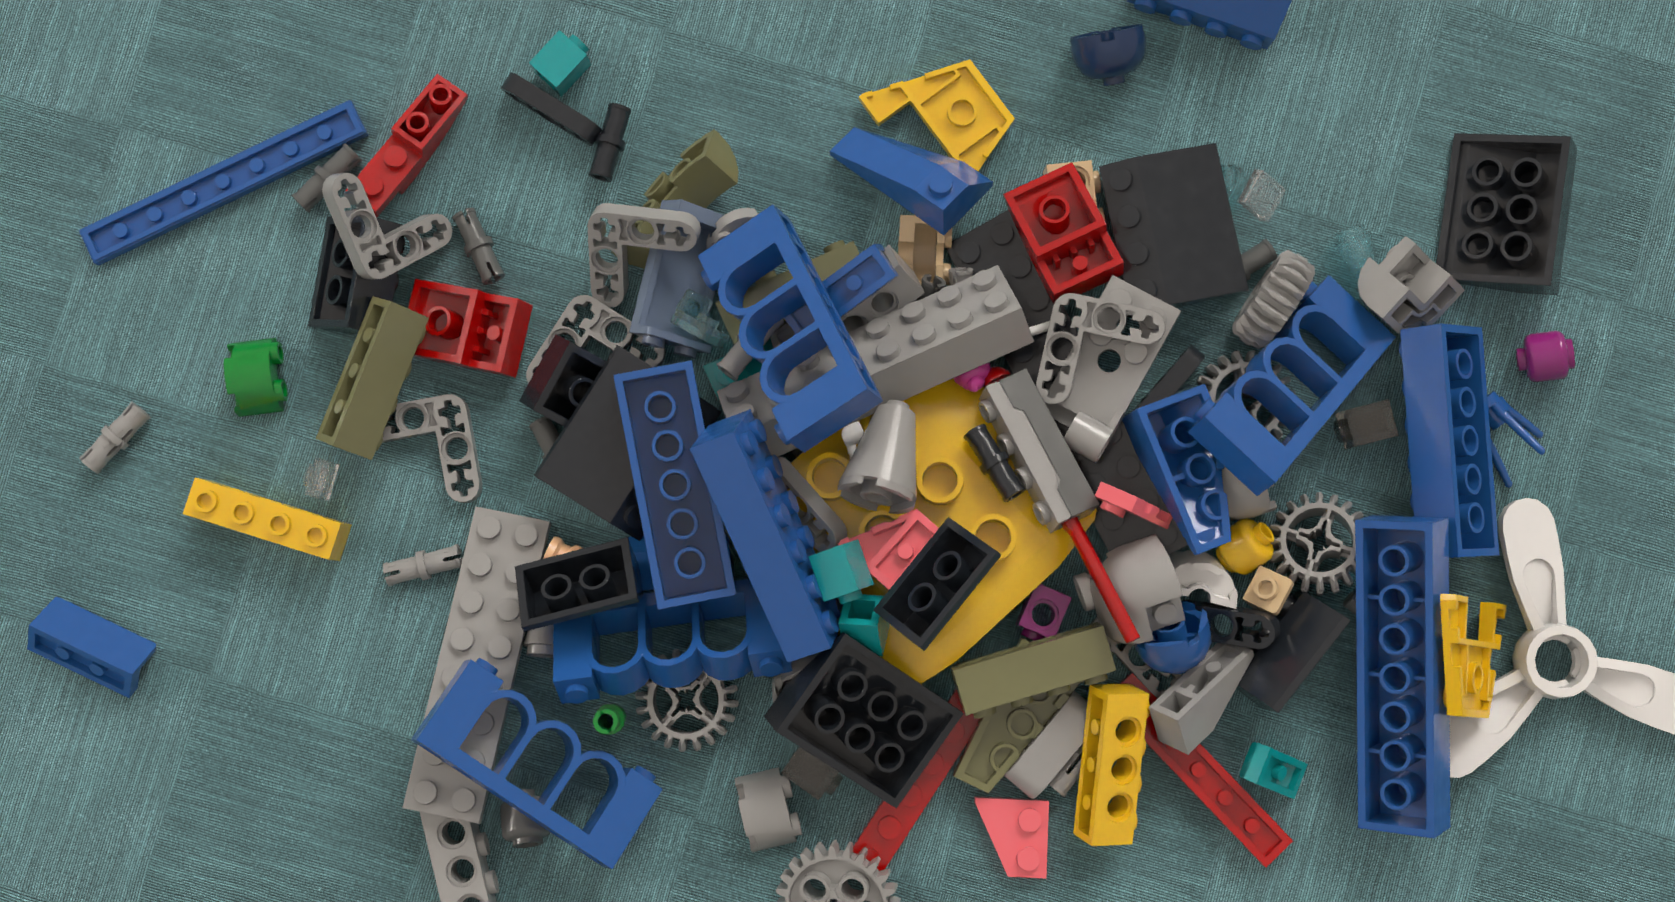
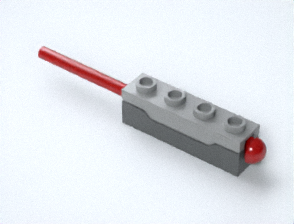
M995 366L990 368L985 378L984 390L979 398V410L987 423H992L998 434L996 440L1001 452L1006 451L1016 468L1014 473L1030 494L1034 502L1032 507L1037 520L1041 525L1046 524L1050 533L1063 527L1065 532L1070 535L1126 644L1139 639V633L1079 521L1090 515L1097 508L1099 502L1027 369L1011 375L1003 367Z

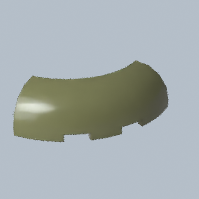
M715 129L702 136L680 154L683 160L675 166L669 175L662 172L643 194L648 198V201L642 207L660 209L662 200L682 199L707 208L717 197L738 183L739 171L737 161L730 145ZM644 220L635 222V227L641 233H654V229L649 222ZM627 245L628 264L645 269L650 248Z

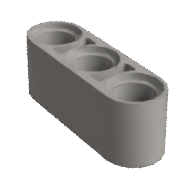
M1075 690L1061 709H1058L1048 720L1039 735L1032 739L1020 753V757L1004 775L1030 799H1034L1041 794L1083 743L1087 700Z

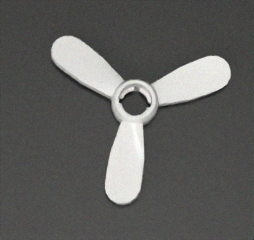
M1530 498L1509 503L1503 508L1499 516L1498 533L1509 582L1527 631L1522 634L1515 644L1512 655L1514 669L1495 680L1489 718L1450 716V778H1461L1470 774L1511 739L1542 697L1548 699L1570 698L1583 691L1627 717L1675 735V673L1646 664L1597 657L1596 649L1590 639L1575 627L1566 624L1564 568L1555 520L1549 508L1539 500ZM1558 640L1566 644L1572 658L1569 674L1565 679L1556 682L1540 677L1536 670L1535 657L1537 650L1543 642Z

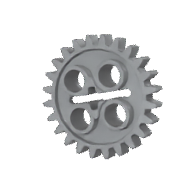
M833 840L829 850H826L822 842H818L814 848V854L807 847L804 848L800 854L801 859L797 857L792 858L789 863L790 869H785L780 877L783 883H780L776 889V893L783 896L777 902H901V898L891 896L896 892L898 883H886L891 869L881 871L877 869L881 860L879 856L871 861L867 860L868 848L866 847L859 854L853 853V842L850 841L845 850H840L837 840ZM810 879L821 881L825 885V890L814 888L810 883ZM847 880H858L864 889H853Z

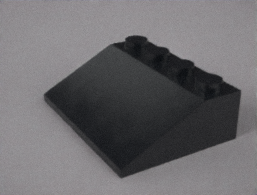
M1454 133L1436 264L1452 275L1459 284L1515 293L1558 295L1577 157V147L1572 137Z
M1216 143L1137 156L1099 166L1116 247L1124 261L1123 279L1125 282L1175 308L1249 291Z
M616 345L534 476L640 541L644 534L613 375L653 367ZM699 397L704 427L706 429L708 425L715 423L722 411Z
M842 632L835 638L830 649L819 653L786 684L764 717L777 733L897 809L964 713L845 632Z

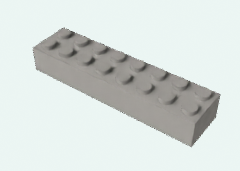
M998 265L979 271L972 277L952 286H946L932 295L908 303L903 308L883 317L875 318L869 323L848 332L883 399V402L880 404H886L888 400L903 401L1034 342L1022 307ZM828 346L796 366L789 373L785 381V395L798 392L837 366ZM760 372L743 380L735 381L727 387L718 390L717 393L726 418L751 409L754 418L761 420L767 434V441L765 442L771 455L774 454L778 457L796 449L792 444H784L775 431L774 425L778 422L772 412V408L778 404L769 399L763 392L759 379ZM878 404L877 406H875L874 408H872L865 414L861 415L849 424H852L856 421H859L867 416L874 414L877 407L880 404Z

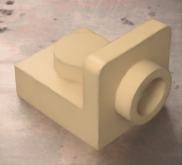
M1259 565L1242 599L1253 609L1268 611L1273 615H1278L1294 586V582L1281 574Z

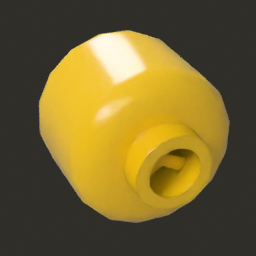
M1249 518L1241 519L1230 526L1231 542L1216 548V556L1226 570L1231 573L1236 572L1247 575L1258 569L1259 565L1262 566L1272 558L1274 548L1271 542L1274 541V535L1263 522L1257 523Z

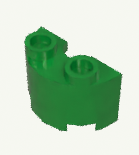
M275 337L227 344L231 357L224 358V378L227 394H235L236 406L234 412L239 417L283 412V401L288 399V389L285 380L278 379L277 365L284 362L281 343L277 342Z

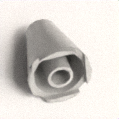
M888 400L886 404H880L877 407L839 481L838 490H842L840 496L843 499L872 511H877L878 505L890 506L889 513L892 514L908 513L914 510L917 500L916 415L909 409L910 407L907 403L899 400Z

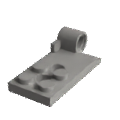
M1114 275L1111 276L1099 299L1156 311L1163 317L1166 326L1163 337L1153 344H1140L1085 332L1070 396L1058 404L1045 402L1053 419L1069 427L1064 439L1070 450L1094 463L1098 462L1105 448H1107L1181 314V310ZM1112 307L1103 309L1098 316L1099 325L1105 330L1115 329L1120 321L1119 312ZM1127 310V317H1133L1135 312ZM1146 316L1143 322L1138 321L1139 329L1142 330V337L1145 339H1149L1150 333H1157L1159 330V325L1153 323L1152 316ZM1074 346L1072 347L1066 359L1072 356ZM1106 351H1114L1121 358L1120 366L1113 372H1105L1098 365L1100 355ZM1069 365L1061 367L1049 389L1050 397L1055 398L1057 392H1064L1065 385L1059 383L1061 371L1069 374Z

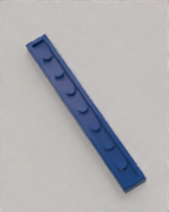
M348 100L80 229L79 232L94 264L100 266L340 150L345 143L347 145L353 144L369 136L354 103Z

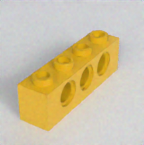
M196 477L194 478L183 514L335 561L341 560L352 526L332 518Z
M1132 684L1089 685L1073 834L1090 846L1132 845L1134 830L1138 822L1136 808L1138 793L1142 787L1140 772L1142 756L1146 750L1144 737L1146 719L1150 714L1149 693ZM1121 722L1119 729L1116 731L1118 724Z

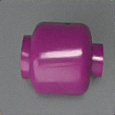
M1560 331L1526 335L1523 340V348L1516 349L1518 371L1526 370L1527 377L1532 382L1564 379L1568 375L1569 369L1575 368L1572 339H1565V336Z

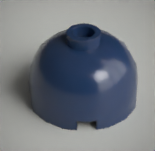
M1142 24L1120 26L1100 32L1094 31L1070 38L1071 54L1078 70L1090 79H1102L1103 86L1126 82L1125 75L1135 71L1140 66L1146 53V36Z

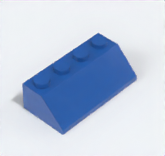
M1127 0V2L1134 4L1137 10L1144 13L1154 14L1158 12L1170 16L1169 19L1178 25L1190 26L1193 24L1205 28L1204 31L1213 37L1225 38L1228 36L1240 40V44L1248 49L1261 50L1263 48L1267 50L1275 40L1292 0Z

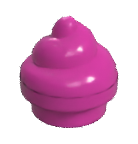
M988 362L955 377L954 381L966 390L977 392L985 384V378L991 368L990 363Z

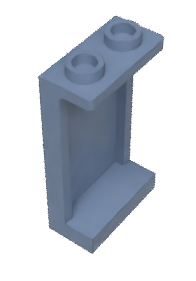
M682 199L662 200L660 209L683 211L695 216L700 222L701 232L695 246L688 251L650 248L629 333L643 337L642 344L664 349L665 344L675 347L674 354L695 359L697 353H711L712 346L704 344L703 339L715 291H712L706 285L701 276L704 268L698 255L707 250L706 241L708 235L712 236V233L717 229L715 223L724 215ZM665 224L663 225V230L661 232L662 235L666 234V232L664 231ZM679 226L676 228L680 230L681 236L687 237L688 234L684 233L683 227Z

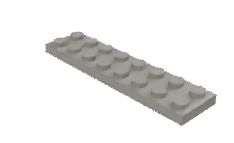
M475 506L424 719L466 660L472 659L476 662L478 658L487 661L498 669L495 676L504 681L498 690H513L526 634L521 628L515 566L543 559L551 528L550 521ZM503 698L491 702L459 748L492 771L495 767L510 701ZM417 745L402 808L481 824L488 791Z

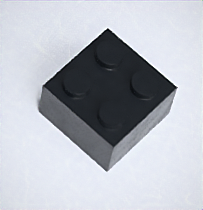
M555 334L519 401L530 409L565 427L606 361Z

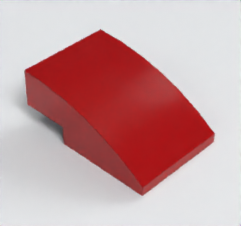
M1072 162L1003 194L1018 233L1053 304L1064 294L1075 293L1080 295L1108 282L1112 275L1119 277L1124 274V261L1107 232V224Z
M415 279L408 309L422 314L429 319L425 327V337L418 345L414 356L516 378L533 309L532 304L518 298L489 294L478 289Z

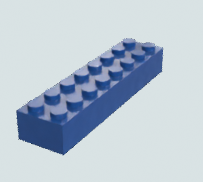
M1371 515L1355 520L1358 828L1436 838L1450 828V715H1447V707H1445L1443 702L1445 673L1440 594H1449V518Z

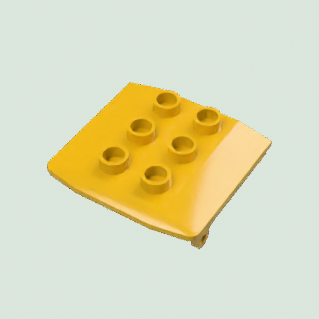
M954 378L902 401L907 403L910 407L909 409L916 415L917 500L914 510L918 509L938 528L948 517L998 551L1001 557L925 651L918 648L890 625L884 653L880 657L921 684L957 662L1047 579L1075 547L1070 535L1065 532L1063 527L1050 533L1046 524L1041 525L1033 512L1032 505L1034 502L1027 490L1013 500L1004 502L989 475H983L979 468L982 464L967 440L964 439V435L976 426L985 424L997 444V432L991 422L987 423L979 410V398L984 387L977 392H972L959 386L954 381ZM874 414L858 421L864 432ZM841 428L805 453L800 454L791 464L843 521L847 529V537L850 539L871 530L873 526L883 522H892L905 513H889L890 506L878 505L877 511L868 510L856 506L840 496L842 490H838L839 481L850 461L847 447L842 439L841 433L843 428ZM1009 459L1008 463L1013 471H1015L1016 468L1011 459ZM796 496L799 508L807 513L805 502ZM1096 509L1090 515L1079 520L1085 532L1095 520ZM813 547L815 554L820 552ZM871 575L874 584L861 589L862 594L885 596L889 590Z

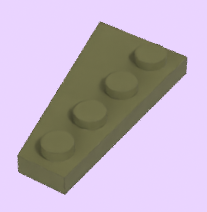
M1020 637L1016 646L1029 643L1030 641ZM1083 681L1070 684L1071 690L1060 695L1048 696L1047 692L1033 695L1034 701L1023 706L1011 707V704L1007 703L995 707L996 713L980 718L953 772V776L989 793L1020 757V753L1032 739L1039 735L1048 720L1058 709H1061L1070 698L1071 693Z

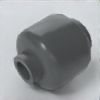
M521 789L537 801L540 796L535 795L534 789ZM503 802L500 805L502 837L504 840L511 842L513 848H530L542 845L543 839L550 835L549 831L507 803Z

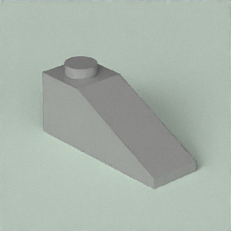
M1217 643L1208 651L1204 660L1183 674L1149 706V710L1159 741L1186 754L1193 751L1214 730L1254 657L1253 650L1247 647Z

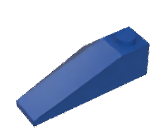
M856 127L830 150V156L942 235H945L993 186V181L963 161Z
M1205 384L1137 408L1122 419L1139 460L1194 556L1231 542L1227 494L1224 493L1222 469L1225 467L1188 433L1190 428L1197 422L1193 414L1207 399H1211Z

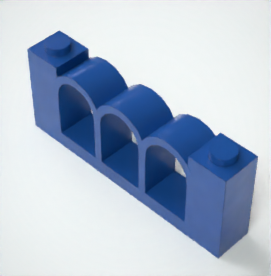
M772 204L698 255L704 268L701 272L704 282L712 291L718 290L721 305L728 313L741 321L738 335L741 347L749 356L762 364L759 378L761 387L767 397L778 404L772 408V412L778 422L774 425V428L784 444H792L805 453L883 402L791 220ZM785 262L793 279L756 304L743 308V299L747 289L755 281ZM806 303L815 322L776 348L764 351V338L768 330L775 323ZM828 346L837 366L798 392L785 395V381L789 373L796 366Z
M1329 275L1318 285L1313 281L1311 282L1300 304L1291 314L1292 316L1286 321L1280 332L1275 335L1274 341L1269 343L1250 360L1246 367V373L1225 389L1215 403L1209 398L1193 414L1197 422L1190 428L1188 433L1256 496L1278 481L1396 338ZM1299 328L1306 329L1346 364L1339 374L1305 344L1301 338ZM1271 360L1284 365L1319 397L1311 408L1277 378L1272 370ZM1241 393L1249 394L1257 399L1291 431L1282 443L1246 410L1241 399Z
M749 579L734 581L736 595L658 610L655 592L644 593L638 603L554 624L553 683L562 704H579L587 700L600 699V690L610 695L633 693L644 686L649 678L655 684L662 687L678 688L696 680L703 670L708 676L718 680H734L745 676L750 671H753L754 677H773L781 673L793 671L792 662H787ZM746 615V635L740 645L725 652L713 651L706 647L705 621ZM692 623V641L686 652L672 659H659L653 656L652 628ZM638 630L637 652L631 660L617 667H606L600 664V635Z
M478 658L476 662L472 659L464 661L411 741L600 866L613 869L663 790L653 783L656 777L638 765L635 769L622 767L621 763L613 755L604 751L581 750V743L577 733L569 725L557 720L536 721L534 707L523 694L514 690H498L504 681L495 676L498 669L481 658ZM503 698L512 702L518 708L521 716V726L509 748L492 771L459 748L491 702ZM548 728L555 731L562 738L565 745V757L537 801L505 778L536 733ZM593 758L606 768L609 775V786L600 803L581 830L552 811L551 807L575 770L584 761Z

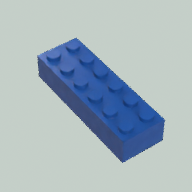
M1440 323L1401 329L1399 353L1403 363L1404 379L1402 381V392L1405 396V431L1408 435L1409 445L1407 465L1411 473L1412 494L1410 505L1414 517L1449 518V558L1498 556L1499 543L1482 327Z
M692 360L613 375L658 610L736 595L723 521L690 451V447L705 430Z
M751 409L708 425L690 447V451L782 652L789 663L832 647L839 631L838 623L843 604H840L838 597L826 602L823 600L808 557L815 554L812 532L807 525H802L797 514L799 511L797 499L791 490L787 491L781 478L783 476L781 463L776 455H771L766 445L767 434L760 419H755Z

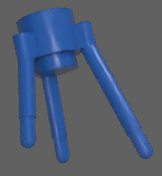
M1495 391L1489 393L1487 399L1490 428L1494 431L1503 423H1506L1538 454L1543 455L1545 449L1527 431H1530L1537 438H1542L1543 432L1512 408L1502 396L1499 397ZM1491 439L1492 461L1505 486L1510 488L1512 487V481Z

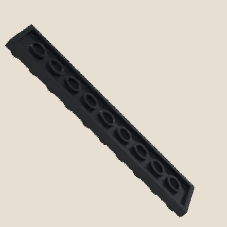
M1009 210L953 240L951 248H946L955 267L972 268V276L979 271L998 265L1022 307L1029 327L1050 321L1054 304L1031 261ZM1062 305L1060 312L1066 314L1065 326L1057 323L1055 332H1069L1077 336L1078 331L1076 328H1070L1072 320ZM1047 332L1032 336L1034 339L1033 343L1004 355L1013 374L1027 369L1035 386ZM1065 337L1058 338L1053 342L1052 353L1057 359L1066 360L1073 344ZM1048 361L1047 370L1055 369L1052 381L1044 382V388L1050 389L1062 366H1057ZM1054 420L1062 436L1065 437L1069 427ZM1122 420L1097 463L1071 450L1094 495L1100 482H1104L1160 508V510L1170 513L1139 460ZM1098 500L1099 505L1096 508L1097 512L1093 523L1108 551L1154 534L1163 544L1168 555L1188 545L1173 518L1168 529H1164L1128 512L1125 513L1124 518L1111 514L1100 508L1102 501Z

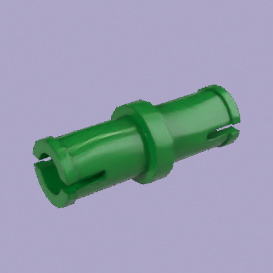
M603 705L597 710L593 718L594 728L601 734H616L625 725L626 713L619 705ZM607 714L612 716L613 724L607 721Z

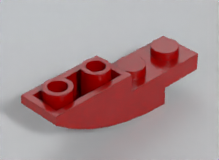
M438 73L392 126L391 137L357 176L364 187L376 217L382 213L397 193L402 195L414 181L446 136L468 99V94Z

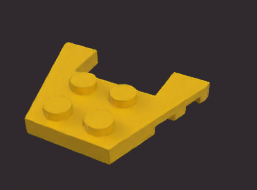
M970 59L925 73L924 76L909 81L890 84L887 88L874 92L871 90L859 96L860 103L878 127L903 108L911 105L948 156L965 162L977 171L981 169L1015 120Z
M1440 594L1445 673L1443 702L1445 707H1447V715L1489 718L1496 671L1490 670L1492 649L1500 650L1502 636L1495 634L1497 619H1505L1507 605L1480 602L1478 640L1466 638L1468 597L1457 594Z

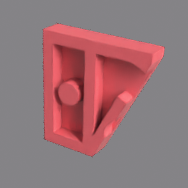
M1100 482L1095 497L1102 501L1100 505L1102 510L1124 518L1125 513L1128 512L1164 529H1168L1173 518L1170 513L1160 510V508L1104 482Z
M918 509L900 515L898 519L892 522H883L871 527V530L850 539L849 537L840 540L838 546L858 539L870 574L889 590L939 528Z
M974 796V803L1007 876L1046 879L1049 800Z

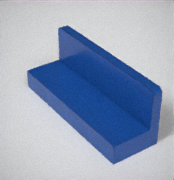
M882 244L871 245L822 281L841 318L899 276L883 254L885 249ZM806 303L784 317L795 334L815 322Z
M55 597L29 624L27 649L130 698L138 689L140 669L156 651V644L71 602Z

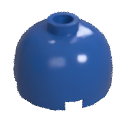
M1181 601L1185 616L1184 621L1152 631L1153 641L1134 644L1139 657L1151 669L1162 673L1182 674L1194 668L1205 659L1211 645V631L1207 612L1203 608L1202 612L1196 610L1194 603Z

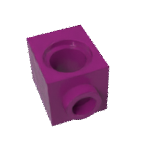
M1040 584L1026 597L1015 623L1023 627L1021 635L1035 641L1057 634L1072 597ZM1040 603L1046 604L1052 614L1050 621L1043 626L1037 625L1032 618L1034 607Z

